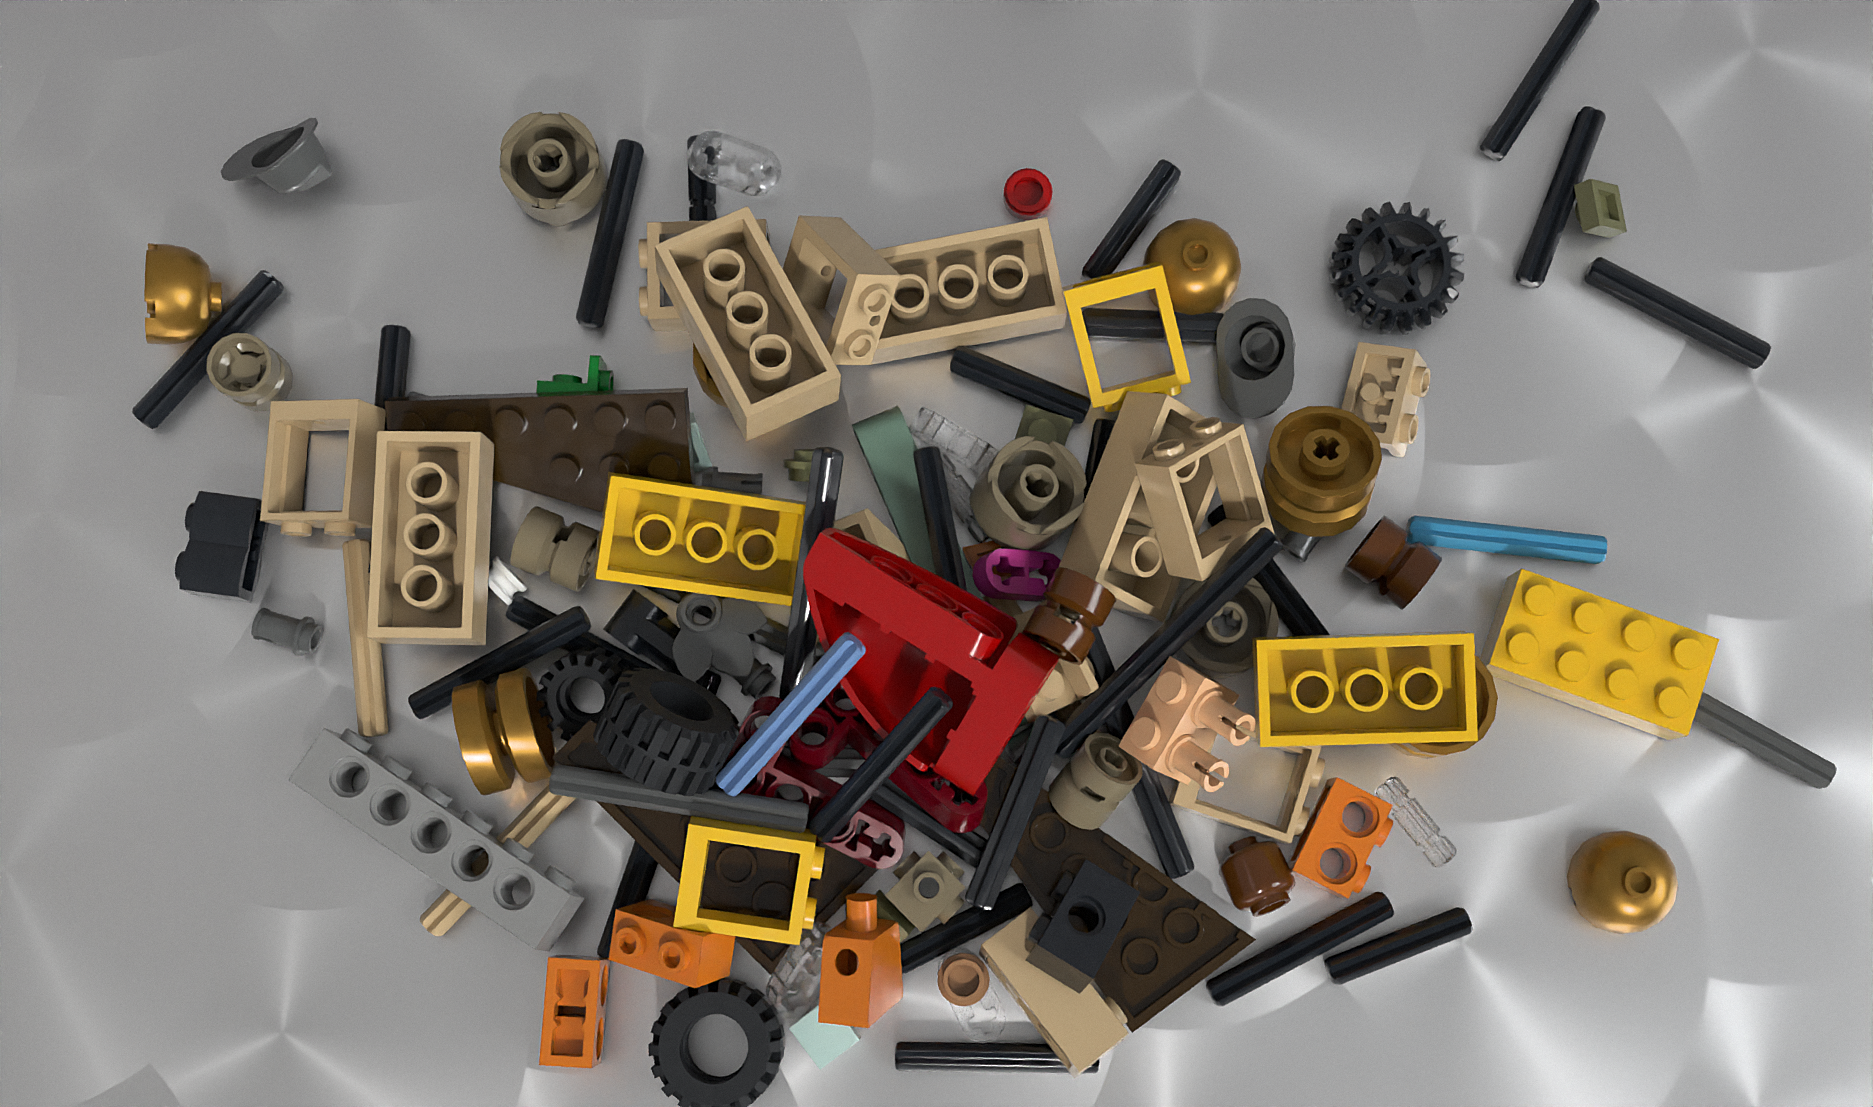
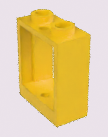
M1159 261L1062 287L1093 408L1103 406L1104 412L1119 411L1128 391L1167 394L1172 397L1182 392L1181 385L1191 383L1163 266ZM1154 288L1174 370L1101 389L1081 308Z
M691 816L688 825L673 927L800 946L802 929H813L817 898L807 897L810 878H821L825 848L815 846L816 835L812 834L809 829H805L802 833ZM710 840L800 854L790 921L700 908Z

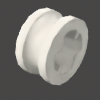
M496 556L492 560L493 566L489 570L488 586L507 605H510L513 601V594L516 591L524 592L527 586Z

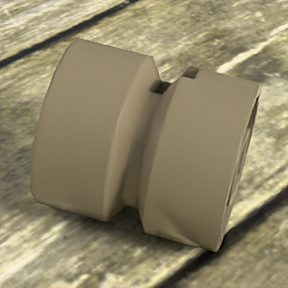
M233 333L221 338L212 347L207 357L206 371L210 382L221 393L245 408L253 411L270 410L271 401H284L291 391L293 373L289 363L258 337L248 333Z
M535 506L527 514L517 533L510 557L511 565L538 577L544 572H549L550 581L579 592L587 583L595 567L600 531L576 521L570 526H566L563 516Z
M1100 732L1089 735L1073 755L1071 762L1064 766L1049 785L1048 795L1052 806L1070 824L1087 830L1101 827L1117 808L1119 801L1124 800L1141 779L1142 765L1140 761L1119 747L1121 742L1119 738Z

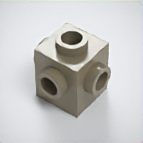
M913 851L893 872L899 881L885 896L922 933L936 917L945 924L965 903L959 894L966 887L958 880L965 872L944 851L937 857L928 851L922 858ZM926 877L934 878L939 884V891L933 897H925L919 890L921 880Z

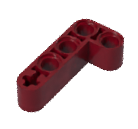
M840 682L789 738L791 758L804 769L816 770L823 768L848 744L867 759L881 743V741L873 736L877 732L857 708L845 710L836 705L842 699H850ZM808 733H818L825 740L820 744L810 745L804 743L800 738ZM906 760L888 777L889 780L952 832H971L979 826L983 819L988 796L987 786L984 781L975 795L972 796L951 782L948 786L945 783L948 780L936 772L927 776L917 774L911 768L913 765ZM967 798V799H969L972 803L970 804V803H968V802H966V801H965V802H963V801ZM954 800H955V801H957V802H959V803H961V804L958 806V805L954 804L953 802H954Z
M764 696L754 701L740 725V733L722 769L758 730L755 719L760 716H770L782 703L783 700L781 698ZM784 743L740 793L788 800L780 795L778 787L783 784L797 786L803 793V797L790 801L809 805L806 829H809V822L842 787V784L814 770L804 769L797 765L794 760L781 754ZM868 799L830 842L824 844L869 867L886 869L895 865L902 856L906 835L905 823L875 801ZM859 819L865 821L864 826L861 825L860 833L856 834ZM882 833L890 836V839L886 838L882 844L873 841L874 838L878 839Z

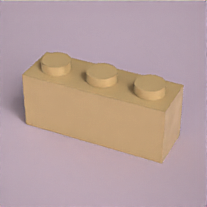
M1030 907L981 944L979 955L1075 1079L1124 1040L1129 1033L1123 1025L1128 1021L1116 1002L1109 996L1103 1000L1090 983L1079 994L1025 961L1034 946L1032 942L1027 940V936L1038 919L1037 914Z

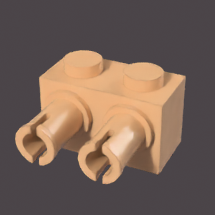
M1169 656L1121 740L1119 747L1157 772L1189 785L1192 779L1207 792H1214L1221 788L1224 783L1212 776L1209 771H1215L1224 778H1228L1229 775L1228 764L1207 752L1214 739L1219 734L1234 746L1243 745L1251 737L1238 730L1236 724H1240L1249 731L1254 732L1256 722L1252 715L1244 713L1234 706L1240 696L1239 694L1208 675Z

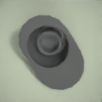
M309 118L294 127L270 133L245 145L223 165L221 170L222 178L228 181H236L255 176L281 194L307 190L329 178L332 172L331 166L326 159L323 146L314 134L318 125L317 119Z
M1248 298L1239 301L1224 313L1217 327L1218 385L1221 398L1231 411L1242 417L1258 419L1274 413L1288 398L1293 386L1296 343L1288 317L1279 306L1266 299Z

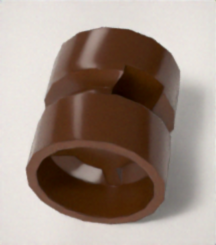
M1384 515L1353 552L1345 564V568L1366 584L1377 581L1380 584L1379 594L1403 610L1426 585L1441 563L1442 557L1420 541L1412 544L1408 543L1407 531Z
M1058 567L1043 593L1047 601L1046 605H1037L1022 633L1059 655L1061 660L1081 665L1096 639L1092 628L1101 627L1116 602V598L1107 588L1088 576L1068 568ZM1060 614L1070 619L1071 621H1074V625L1059 618Z

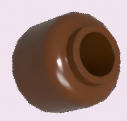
M1249 836L1234 842L1227 848L1230 855L1221 863L1219 875L1233 905L1238 910L1251 911L1253 917H1259L1278 910L1290 902L1291 899L1288 894L1292 891L1296 882L1280 847L1275 842H1258L1255 836Z

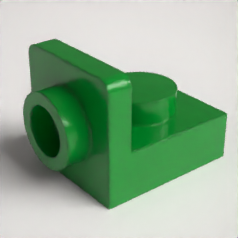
M590 355L587 383H582V378L578 376L556 374L552 376V381L537 380L536 393L614 390L613 370H607V365L601 356Z

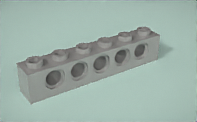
M323 728L288 779L289 781L533 949L550 952L585 899L571 890L576 883L575 880L549 865L546 871L530 862L534 855L531 850L509 837L504 844L489 834L493 827L491 823L470 810H466L462 816L450 808L448 805L453 799L451 796L428 782L421 788L410 781L408 777L412 773L411 769L388 755L382 761L368 752L372 743L356 732L346 728L342 734ZM364 768L366 772L365 783L361 789L354 792L351 786L352 777L356 771ZM404 795L407 802L406 810L400 818L394 820L391 814V806L397 797ZM444 822L448 831L446 840L442 845L435 848L431 841L432 831L436 825ZM485 849L489 857V863L486 870L481 875L476 876L472 871V859L477 852ZM526 877L531 887L530 894L526 901L518 905L513 899L512 890L519 879Z

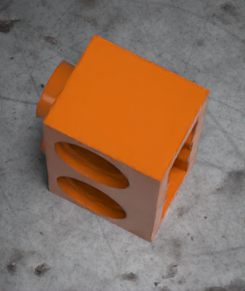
M1338 777L1328 779L1308 819L1305 830L1288 861L1292 874L1339 898L1349 899L1352 891L1358 894L1364 887L1371 872V866L1366 864V861L1374 845L1381 847L1393 826V820L1388 818L1393 805ZM1351 802L1359 805L1365 814L1364 825L1357 832L1349 830L1342 820L1343 810ZM1330 848L1338 851L1343 859L1342 871L1334 878L1327 877L1320 867L1322 854Z
M654 899L616 909L608 960L692 988H698L730 976L736 936L673 927L676 906Z
M575 955L548 957L539 1065L593 1068L602 1063L610 967L609 958Z

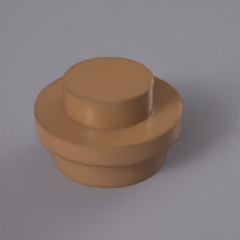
M958 953L950 956L943 962L938 972L937 981L939 990L947 1001L957 1006H970L984 997L988 990L990 979L988 969L982 960L969 953Z

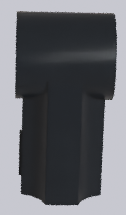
M633 589L603 630L638 656L642 653L664 671L682 676L675 663L672 651L674 640L681 629L667 619L669 615Z

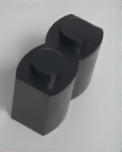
M199 491L195 503L192 502L188 506L185 515V528L189 532V542L185 551L178 555L175 564V577L179 581L180 590L192 595L251 603L258 583L261 552L269 526L268 522L260 520L262 500Z

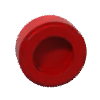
M1031 168L1020 169L1014 172L1005 183L1003 193L1005 207L1011 215L1018 219L1027 221L1038 219L1050 207L1053 193L1052 185L1047 176L1042 172Z

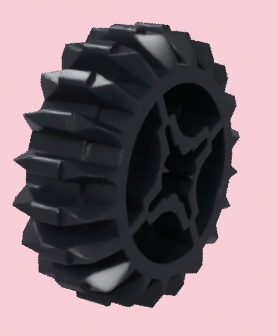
M1390 201L1381 206L1379 214L1371 207L1365 209L1361 215L1362 221L1352 218L1347 223L1346 230L1348 234L1340 233L1334 244L1339 251L1332 252L1329 257V263L1339 268L1330 274V283L1344 285L1335 294L1336 301H1345L1347 299L1352 301L1351 306L1346 311L1348 317L1355 316L1359 310L1367 315L1362 324L1364 328L1369 329L1375 320L1381 321L1380 329L1383 335L1389 334L1392 331L1395 322L1402 335L1409 334L1413 330L1414 323L1422 330L1428 328L1432 323L1431 316L1441 319L1448 311L1445 303L1452 304L1459 296V292L1453 286L1462 283L1464 273L1455 269V267L1460 266L1464 261V254L1450 252V249L1458 242V236L1450 235L1444 238L1441 232L1446 227V220H1439L1433 226L1427 221L1430 217L1429 208H1424L1418 216L1412 215L1410 202L1403 203L1398 214H1396ZM1396 236L1407 238L1416 243L1417 246H1406ZM1370 240L1374 247L1372 255L1376 265L1372 267L1368 274L1362 276L1359 265L1360 250L1362 245ZM1391 261H1394V266L1397 263L1401 264L1402 267L1410 264L1401 276H1399V270L1396 274L1390 270L1383 273ZM1430 261L1433 273L1432 285L1429 294L1423 297L1419 290V286L1422 283L1418 277V270ZM1374 291H1388L1395 297L1397 302L1386 300L1378 296Z

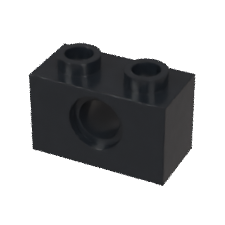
M1087 859L1075 874L1066 869L1051 894V897L1058 901L1052 914L1049 916L1042 912L1027 936V940L1032 942L1034 946L1025 961L1080 994L1094 979L1140 892ZM1068 915L1081 917L1087 924L1088 932H1079L1074 929L1069 922Z

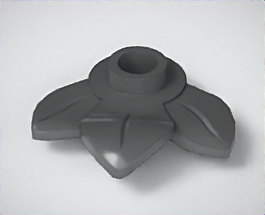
M693 592L685 595L677 607L676 618L681 630L672 646L673 658L682 676L697 682L711 665L716 670L730 676L750 675L754 664V652L748 635L760 630L767 623V618L755 602L750 600L722 599L720 596ZM701 608L712 612L711 619L704 624L696 623L693 620L694 613Z

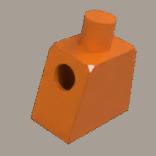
M854 893L845 897L846 919L827 932L823 939L818 1022L869 1028L903 998L900 932L896 921L877 918L876 895Z

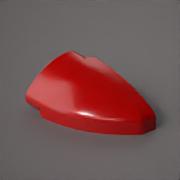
M836 528L823 530L818 535L803 566L807 598L820 643L826 653L840 636L849 632L856 636L866 648L865 654L841 679L842 687L853 705L883 739L886 738L931 687L941 688L945 694L951 697L953 706L905 760L922 772L927 771L931 767L934 772L974 796L1047 681L1060 656L1022 632H1019L1012 642L1008 644L1018 628L1017 620L942 577Z

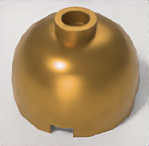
M1197 218L1175 221L1159 231L1146 249L1143 265L1157 261L1162 264L1175 312L1188 315L1216 313L1224 308L1237 289L1241 272L1238 247L1228 232L1213 222ZM1154 288L1147 290L1149 298L1158 308Z
M148 243L144 302H147V313L150 314V318L145 317L147 344H178L195 339L208 328L211 311H222V282H212L208 264L199 254L186 247Z
M1627 830L1605 832L1583 842L1573 855L1567 874L1568 888L1572 889V896L1577 904L1575 907L1579 914L1596 928L1619 934L1642 932L1661 922L1674 906L1678 890L1676 868L1666 850L1649 837Z

